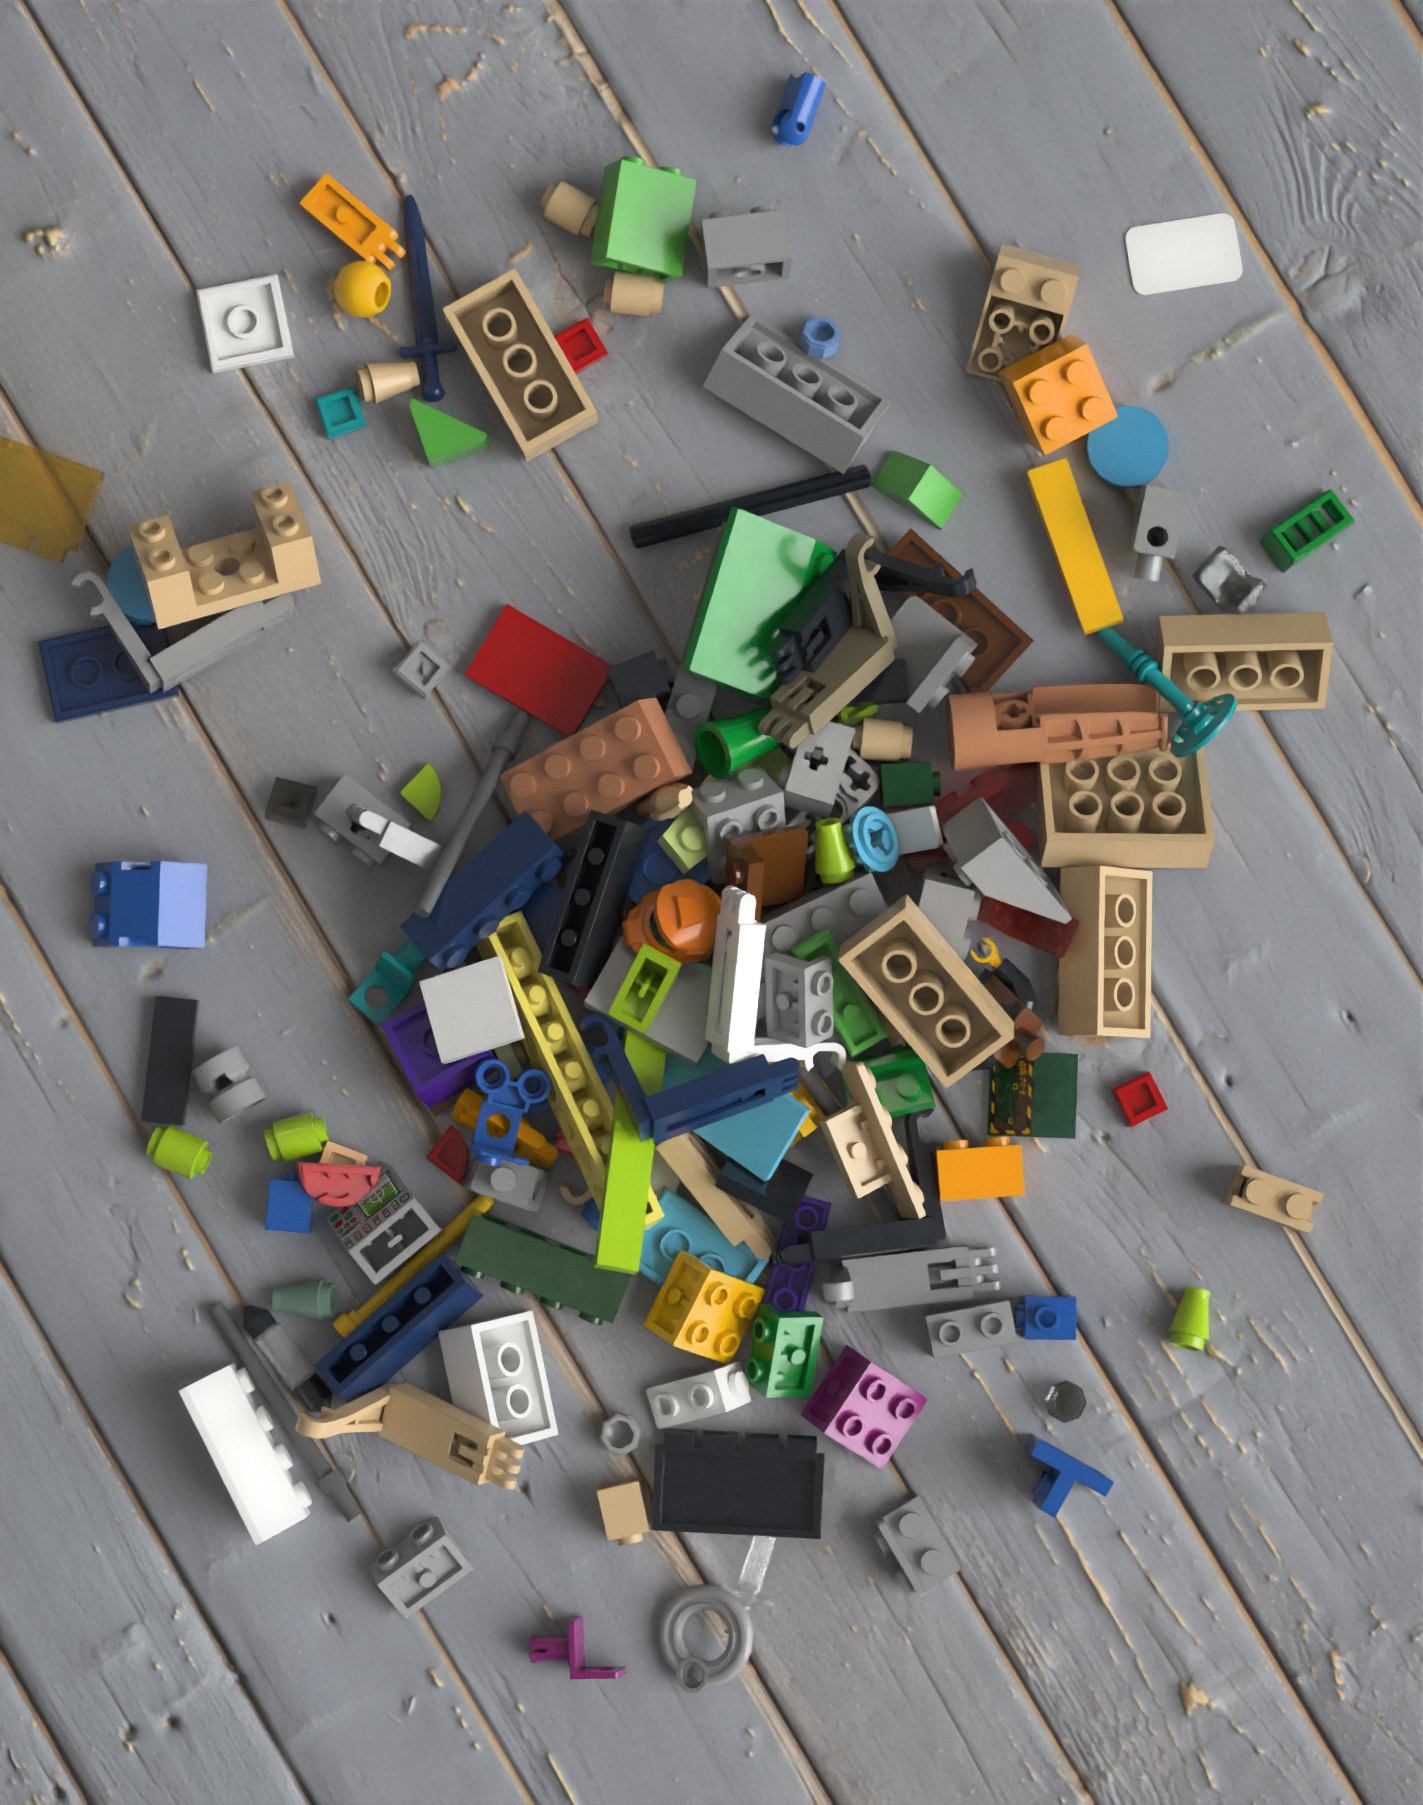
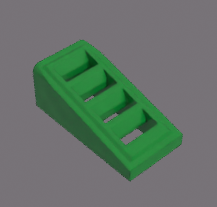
M1329 489L1270 529L1260 539V544L1279 570L1285 573L1350 527L1355 520L1334 492ZM1322 506L1336 525L1331 527L1318 508ZM1307 516H1309V518L1321 532L1320 536L1317 535V533L1305 519ZM1293 526L1299 531L1307 545L1304 546L1291 529Z

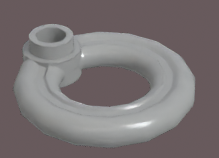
M698 1584L681 1590L667 1603L659 1620L658 1642L663 1659L676 1675L680 1687L687 1692H698L707 1687L729 1682L743 1670L752 1652L754 1631L748 1611L735 1595L719 1586ZM700 1610H710L720 1615L726 1623L729 1633L728 1645L724 1653L711 1661L703 1657H693L686 1649L682 1638L683 1626L687 1618ZM695 1666H698L703 1672L701 1681H698L693 1675Z

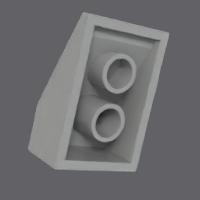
M981 796L940 826L948 841L943 845V848L955 863L953 868L965 885L969 886L974 883L985 896L1064 924L1072 919L1050 876L1040 867L1038 862Z

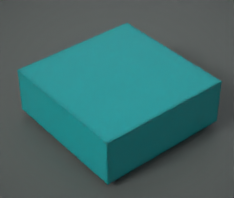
M354 386L314 399L328 440L368 427Z

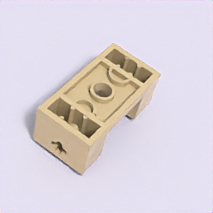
M290 481L250 492L257 528L183 549L179 546L168 515L127 526L139 576L158 629L321 584L312 534ZM225 570H237V572L228 576L220 574Z

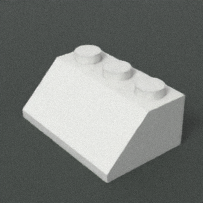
M533 1310L438 1331L453 1406L506 1431L505 1437L521 1445L559 1435Z

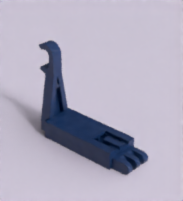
M590 1014L580 1022V1031L586 1033L592 1029L603 1031L608 1043L605 1046H597L595 1048L593 1059L597 1062L607 1060L640 1142L652 1138L654 1145L774 1101V1098L795 1091L799 1086L800 1063L796 1058L788 1057L768 1064L765 1055L761 1054L646 1097L609 1018L602 1014Z

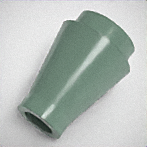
M319 1279L285 1287H275L272 1299L273 1309L275 1312H285L324 1321L326 1317H334L336 1314L338 1302L335 1283H326L325 1279Z

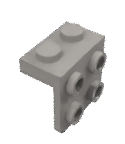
M911 596L907 598L890 621L898 645L893 651L894 658H905L907 661L908 697L910 698L906 703L918 713H921L929 707L935 710L949 693L945 686L955 674L961 677L975 660L971 653L978 644L921 598Z
M761 767L746 769L739 774L715 782L705 783L691 792L692 802L687 808L705 827L708 875L715 884L725 882L728 838L786 827L783 790Z

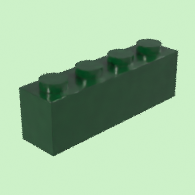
M475 1209L455 1258V1263L462 1265L460 1270L467 1275L478 1279H484L485 1275L501 1280L500 1286L510 1292L522 1295L527 1290L540 1295L539 1301L558 1310H563L564 1305L580 1311L578 1315L580 1318L596 1325H602L603 1321L613 1324L631 1279V1274L593 1267L595 1257L593 1254L478 1209Z

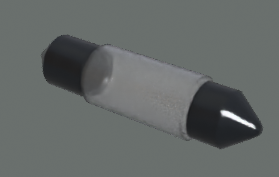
M246 1305L244 1307V1329L253 1339V1344L288 1389L297 1395L309 1412L321 1413L322 1406L331 1409L333 1393L317 1374L315 1366L283 1325L275 1320L268 1309Z

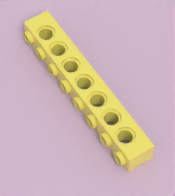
M519 911L506 916L499 923L497 930L491 936L481 939L476 944V947L483 961L496 956H500L503 959L525 1037L520 1042L532 1067L542 1070L550 1079L551 1090L547 1099L599 1211H601L614 1107L553 977L537 972L542 954L522 912ZM649 1186L644 1231L655 1226L665 1216L651 1186Z

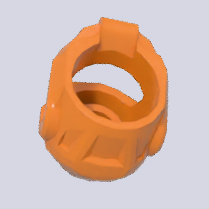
M692 879L678 880L673 884H666L659 891L650 892L642 898L639 905L629 911L626 921L621 923L625 947H631L638 954L641 946L645 943L681 964L699 962L709 958L715 946L717 916L720 914L721 898L705 884L698 883ZM653 910L659 933L673 949L663 947L653 937L650 930V917Z

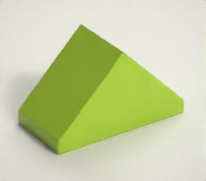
M644 943L608 1014L646 1034L673 987L682 964Z

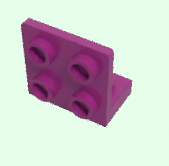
M846 1345L804 1408L801 1416L835 1441L878 1468H883L926 1404L927 1398Z

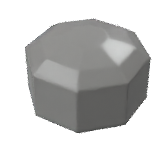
M615 1413L603 1421L599 1439L609 1453L626 1455L638 1447L641 1428L633 1416Z

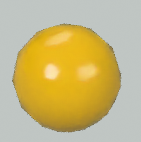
M353 261L341 268L334 280V298L342 311L354 318H371L382 312L388 305L391 296V283L381 267L371 261Z

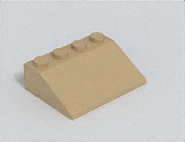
M1168 736L1167 751L1165 752L1159 751V747L1135 753L1054 764H1039L1037 762V836L1040 867L1207 868L1215 843L1204 746L1188 756L1177 758L1170 752V745L1174 736ZM1179 737L1178 743L1183 742V740Z

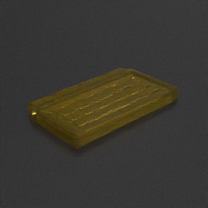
M0 436V542L28 551L33 538L36 537L38 540L34 554L63 563L69 549L76 552L78 550L105 474L100 470Z

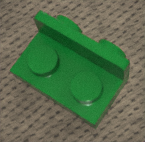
M911 1046L895 1048L888 1053L889 1055L874 1059L870 1056H861L850 1060L861 1061L871 1070L876 1080L875 1092L880 1104L888 1110L891 1118L936 1107L927 1066ZM840 1071V1075L845 1087L848 1105H851L854 1102Z
M760 1304L757 1318L753 1323L754 1339L751 1356L746 1364V1376L749 1385L765 1398L810 1397L824 1317L816 1311L779 1312L769 1304Z

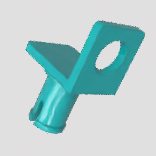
M410 938L393 957L386 951H383L378 958L374 970L349 997V1003L373 1023L380 1026L410 993L416 979L413 971L424 960V954ZM373 987L384 989L389 997L388 1004L381 1009L371 1008L365 1001L366 991Z

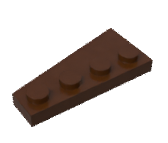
M911 528L888 552V555L930 569L942 563L946 576L950 579H958L963 576ZM976 587L970 594L958 598L932 593L905 592L908 598L911 596L921 598L978 644L971 653L975 657L974 662L961 676L971 693L988 692L1034 642L1028 634Z

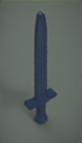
M407 195L404 206V231L416 347H400L398 353L403 359L422 357L421 366L423 369L422 374L424 375V385L421 397L425 401L433 403L442 400L445 396V390L439 380L436 355L455 352L458 348L452 340L438 343L422 219L415 198L412 195Z

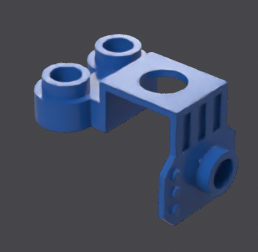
M486 1058L480 1061L474 1070V1080L477 1086L486 1092V1096H483L472 1143L468 1144L467 1148L471 1152L476 1153V1161L484 1164L500 1166L501 1161L505 1160L521 1166L523 1164L529 1165L530 1161L526 1157L516 1154L514 1147L523 1112L528 1113L530 1103H539L548 1097L551 1090L550 1079L542 1070L530 1067L522 1070L517 1075L516 1080H511L509 1069L503 1062L496 1058ZM489 1067H494L498 1071V1076L493 1082H486L483 1078L484 1071ZM536 1077L539 1081L538 1088L532 1092L526 1091L524 1088L526 1079ZM496 1113L506 1115L510 1121L508 1133L500 1138L490 1136L485 1127L487 1119Z

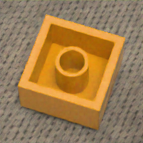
M1072 333L998 372L1029 443L1044 455L1118 417L1087 343Z

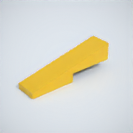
M1067 458L1027 471V486L1052 546L1056 566L1084 636L1122 623L1124 618Z

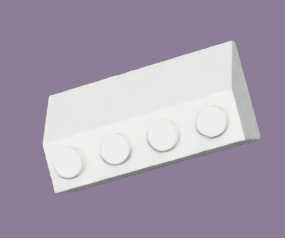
M233 1363L179 1390V1393L256 1546L310 1515L311 1513L307 1506L312 1504V1500L303 1482L295 1483L288 1469L293 1466V1462L283 1443L276 1445L269 1431L274 1428V1424L268 1411L263 1405L257 1407L251 1395V1392L255 1390V1386L249 1373L245 1368L239 1370L237 1365Z

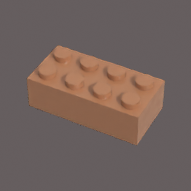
M655 697L631 703L500 774L499 777L518 816L526 811L559 844L584 831L591 809L614 815L637 803L639 800L647 798L657 788L677 782L693 772Z

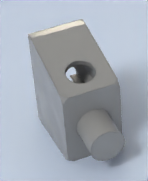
M1140 485L1128 551L1138 553L1134 578L1158 582L1163 557L1174 559L1188 492L1151 485ZM1153 527L1158 528L1161 532L1160 543L1155 546L1151 545L1147 540L1149 530Z
M474 1153L463 1184L464 1187L528 1211H539L552 1172L532 1165H517V1163L505 1160L501 1161L500 1166L488 1165L476 1161V1153Z

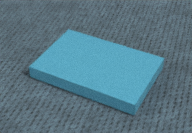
M665 1187L657 1199L665 1216L655 1226L644 1231L639 1272L662 1287L679 1251L682 1250L696 1256L720 1272L754 1283L770 1259L761 1260L757 1258L744 1241L733 1247L708 1215Z

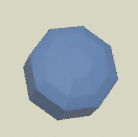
M816 316L803 323L799 346L807 356L819 359L827 358L836 354L841 330L833 320Z

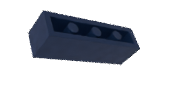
M524 811L445 884L428 918L420 917L414 912L400 927L424 956L445 973L450 968L462 963L467 957L468 951L481 939L491 936L497 930L499 923L509 913L525 905L531 893L544 881L554 878L569 857L541 825Z
M440 1253L314 1365L337 1396L349 1403L384 1385L439 1336L438 1331L447 1329L484 1296L468 1275L460 1270L461 1267L444 1253Z

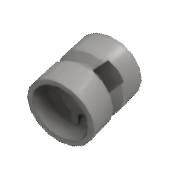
M239 1046L220 1053L190 1072L200 1091L211 1095L208 1105L219 1124L235 1118L267 1098L257 1078L247 1075L250 1066ZM228 1077L233 1084L225 1087L223 1078Z

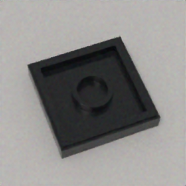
M728 1156L715 1186L791 1224L813 1174L782 1158L772 1177L767 1181H763Z

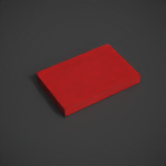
M506 604L464 675L569 738L576 734L608 680L607 669L612 667V665Z

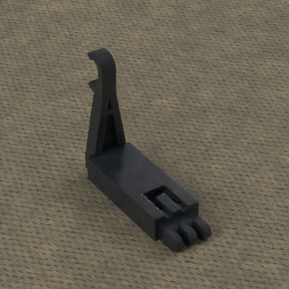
M869 548L864 553V559L881 565L878 572L874 575L879 591L923 592L958 598L970 594L977 585L973 568L966 570L961 578L950 579L947 578L942 563L930 569ZM842 549L779 626L778 635L767 647L779 684L786 685L791 683L801 670L814 673L853 625L851 583L845 558L846 549Z
M930 1108L909 1113L904 1121L911 1179L922 1191L924 1197L922 1205L926 1216L919 1220L913 1219L810 1232L797 1238L798 1245L788 1246L777 1251L773 1256L774 1264L778 1267H789L920 1251L937 1245L938 1241L946 1239L944 1219L930 1151L935 1150L940 1145L934 1140L929 1143L922 1142L919 1138L917 1126L918 1117L927 1118L934 1109Z

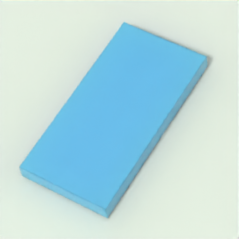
M711 1042L708 1043L696 1067L666 1052L662 1091L737 1063L729 1064L712 1054ZM787 1093L774 1098V1101L693 1130V1132L763 1181H767L772 1177L811 1109Z

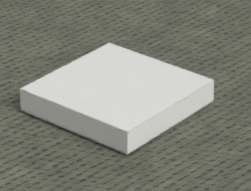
M277 274L196 290L213 373L295 357Z
M496 956L419 982L441 1063L448 1064L525 1039L502 957Z

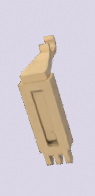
M690 1131L655 1144L654 1153L658 1150L733 1247L744 1240L757 1258L765 1260L770 1257L777 1243L776 1236L763 1221V1217L754 1206L715 1186L723 1166L695 1132ZM563 1182L560 1186L563 1198L573 1205H582L593 1197L589 1188L582 1193H578L573 1190L571 1183Z
M407 1382L398 1385L391 1383L381 1386L336 1410L322 1406L319 1419L299 1413L295 1428L300 1434L316 1439H323L341 1433L379 1431L378 1436L477 1486L492 1482L504 1489L515 1488L517 1478L508 1473H519L521 1463L511 1457L522 1458L525 1450L523 1445L505 1437L506 1431Z

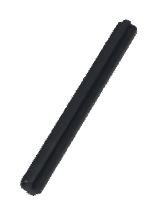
M862 464L848 468L844 474L836 471L635 524L629 528V533L633 546L641 548L721 527L723 521L727 522L731 507L742 509L757 516H763L868 488L871 485V477L867 466Z

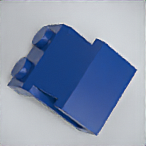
M111 861L96 863L95 871L92 873L90 880L91 893L94 895V913H92L89 920V932L91 937H93V947L112 948L128 946L186 950L205 948L207 864L151 861V863Z

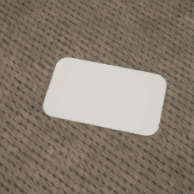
M1226 213L1136 226L1129 229L1125 236L1133 287L1136 292L1142 295L1232 282L1239 279L1243 272L1235 222Z

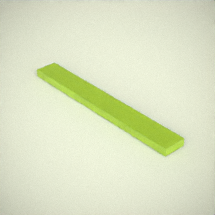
M657 941L663 947L673 949L667 942ZM624 1028L622 1048L646 1097L662 1091L667 1051ZM618 1087L616 1089L593 1267L635 1275L639 1272L655 1145L652 1138L640 1142Z

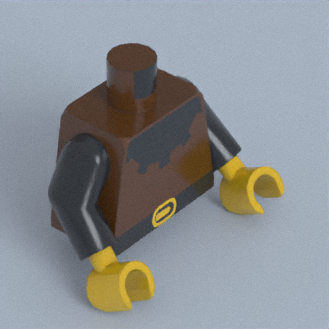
M981 938L991 946V954L983 959L979 958L971 949V955L977 962L989 964L993 971L991 972L985 968L978 980L1013 1020L1014 1038L971 1071L991 1070L996 1065L1009 1069L1014 1066L1020 1056L1034 1061L1042 1054L1045 1042L1036 1035L1042 1027V1020L1034 1013L1038 1002L1029 978L1009 959L1005 957L1002 960L997 955L998 950L994 942L988 938Z

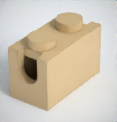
M1237 1165L1223 1204L1293 1230L1311 1234L1314 1225L1310 1223L1315 1206L1321 1204L1324 1193L1246 1165ZM1245 1178H1247L1241 1197H1239V1192L1243 1184V1181Z

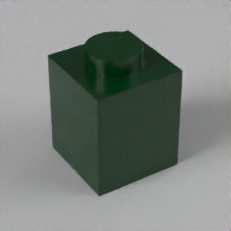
M931 761L882 764L879 767L882 810L931 806L934 804V797L941 796L939 771L932 772Z

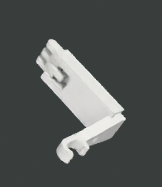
M732 885L725 887L722 892L720 914L717 916L705 1039L712 1043L711 1053L729 1064L740 1063L761 1054L765 1055L767 1062L794 1057L799 1061L802 1068L809 1071L814 1066L813 1056L818 1051H831L832 1056L829 1062L833 1067L841 1071L843 1064L846 1063V1052L840 1044L831 1039H825L805 1049L773 1038L755 1037L766 925L756 923L757 921L754 920L756 899L753 895Z

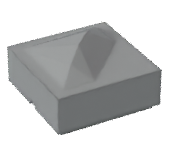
M418 640L391 673L423 700L451 666L421 640Z

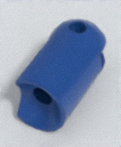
M804 72L797 78L790 74L777 114L772 122V135L777 143L788 147L801 145L807 140L826 86L824 80L807 72Z

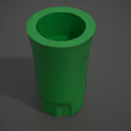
M772 706L764 709L757 708L738 716L698 725L694 736L696 753L702 766L711 776L723 779L740 767L759 757L772 753L778 747L784 745L783 742H777L771 739L770 736L767 737L758 732L760 721L773 710Z

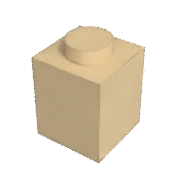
M639 1478L597 1487L596 1492L607 1540L617 1539L619 1546L642 1541V1533L649 1532L650 1525Z

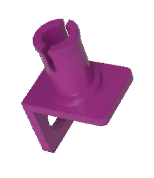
M575 1616L568 1621L567 1636L531 1635L529 1649H535L534 1652L529 1653L531 1663L567 1661L570 1666V1679H617L626 1673V1666L585 1667L583 1616Z

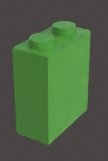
M623 156L621 160L605 166L590 264L621 272L655 276V280L665 281V283L678 279L682 276L697 180L684 177L683 171L677 168L659 167L655 169L645 166L646 161L641 158Z

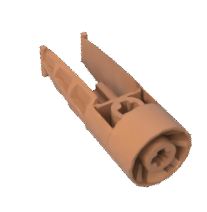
M1083 684L1034 687L1032 691L992 694L988 691L947 695L948 745L953 771L997 768V765L1039 762V764L1072 762L1135 753L1159 747L1161 752L1167 751L1168 714L1159 713V693L1151 685Z

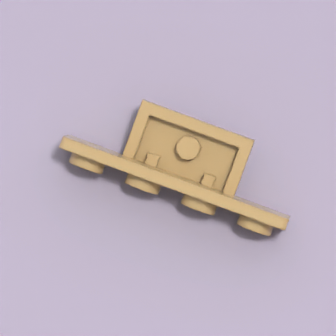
M846 1061L843 1064L841 1073L854 1103L819 1122L851 1198L858 1199L888 1184L901 1217L919 1220L926 1216L922 1205L924 1197L921 1189L912 1181L906 1167L908 1165V1158L900 1144L896 1143L890 1128L892 1126L891 1116L888 1110L880 1104L877 1097L874 1075L863 1062Z

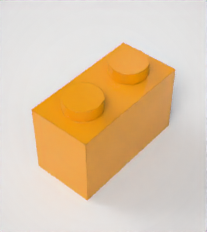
M1010 1137L985 1138L986 1147L969 1148L968 1140L944 1141V1150L934 1151L939 1200L953 1201L1025 1195L1021 1144L1011 1145Z

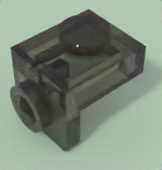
M1218 546L1191 575L1222 611L1237 615L1254 607L1260 598L1259 594L1267 586L1262 579L1252 577L1229 550Z

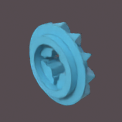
M868 806L859 809L858 812L849 816L851 826L846 829V833L850 836L852 843L848 847L854 849L856 853L855 863H863L866 872L876 871L878 874L886 872L894 867L899 856V841L894 825L888 816L876 807Z

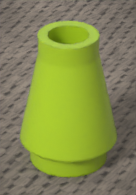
M825 818L815 823V873L820 874V879L823 883H840L851 879L854 876L853 868L857 864L851 849L848 847L849 844L842 830L840 819Z
M1185 1287L1184 1296L1167 1332L1171 1335L1170 1345L1190 1351H1203L1204 1342H1209V1291L1196 1287Z

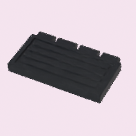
M665 1428L664 1445H656L651 1530L821 1539L825 1453H817V1436L787 1434L786 1451H779V1434L745 1432L744 1449H737V1432L703 1430L702 1447H695V1430Z

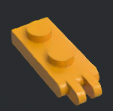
M327 173L323 175L299 203L305 212L363 261H371L374 264L377 261L390 271L395 266V263L384 252L388 249L400 259L406 253L395 242L399 236L398 233Z
M466 1087L450 1117L475 1131L482 1099L486 1095L480 1092H473ZM501 1113L491 1115L486 1121V1131L494 1138L505 1136L510 1129L508 1117ZM522 1118L514 1152L526 1157L530 1161L529 1165L534 1164L542 1170L551 1169L558 1157L557 1148L548 1143L544 1135L531 1128L528 1121Z

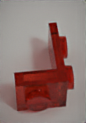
M985 895L981 900L976 918L1001 934L1059 958L1064 957L1079 926V920L1072 916V919L1064 924Z

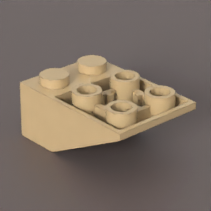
M1001 243L965 373L1002 382L999 371L1060 340L1079 280L1081 265Z

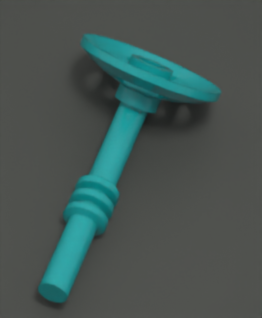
M1111 627L1096 632V637L1125 662V668L1137 677L1140 682H1148L1180 712L1179 719L1182 723L1177 729L1170 745V752L1175 757H1185L1199 750L1213 739L1232 717L1237 707V699L1233 694L1225 693L1213 697L1202 704L1198 701L1192 702L1158 670L1159 664L1152 660L1149 655H1146L1145 651L1142 649L1136 650ZM1179 737L1183 740V742L1178 743Z

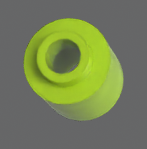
M312 1110L273 1122V1127L264 1130L266 1143L274 1162L283 1159L286 1163L324 1151L323 1142L330 1140L323 1116L315 1118Z
M158 1126L147 1146L146 1157L153 1159L154 1165L192 1180L197 1173L203 1175L206 1172L212 1158V1151L207 1150L208 1141L173 1126L168 1128Z

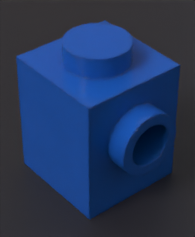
M1022 1295V1305L1015 1304L1014 1306L1015 1330H1022V1338L1025 1340H1076V1297Z

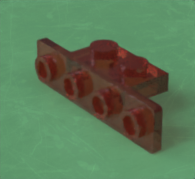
M1037 762L1017 763L1007 770L1003 769L996 774L990 768L970 781L973 788L966 793L958 796L957 792L953 791L934 803L937 808L936 813L939 826H942L980 796L1002 821L1037 801ZM940 827L944 845L948 841ZM943 846L903 854L916 874L924 871L926 862L936 864L949 856Z

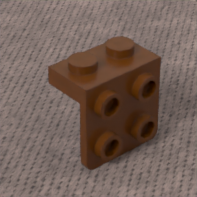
M802 825L727 839L724 888L732 885L755 897L754 920L757 921L756 923H760L761 907L795 901L803 894L808 832Z

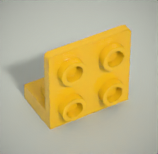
M680 1250L643 1326L672 1346L724 1364H729L765 1294V1289L720 1272L696 1256Z

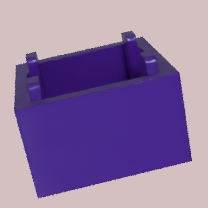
M425 1001L416 1004L381 1024L414 1091L429 1109L476 1083L474 1080V1070L480 1061L486 1058L498 1059L494 1049L448 1064L441 1063ZM494 1067L487 1068L483 1073V1078L496 1072L497 1069Z

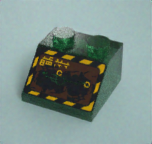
M1042 1052L1034 1061L1020 1056L1012 1068L1005 1069L996 1065L989 1070L987 1136L1075 1139L1078 1054Z

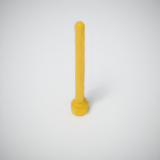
M480 1194L357 1312L354 1309L348 1314L343 1312L332 1323L334 1328L343 1338H346L440 1253H443L467 1230L475 1209L483 1212L490 1209L493 1204V1198Z

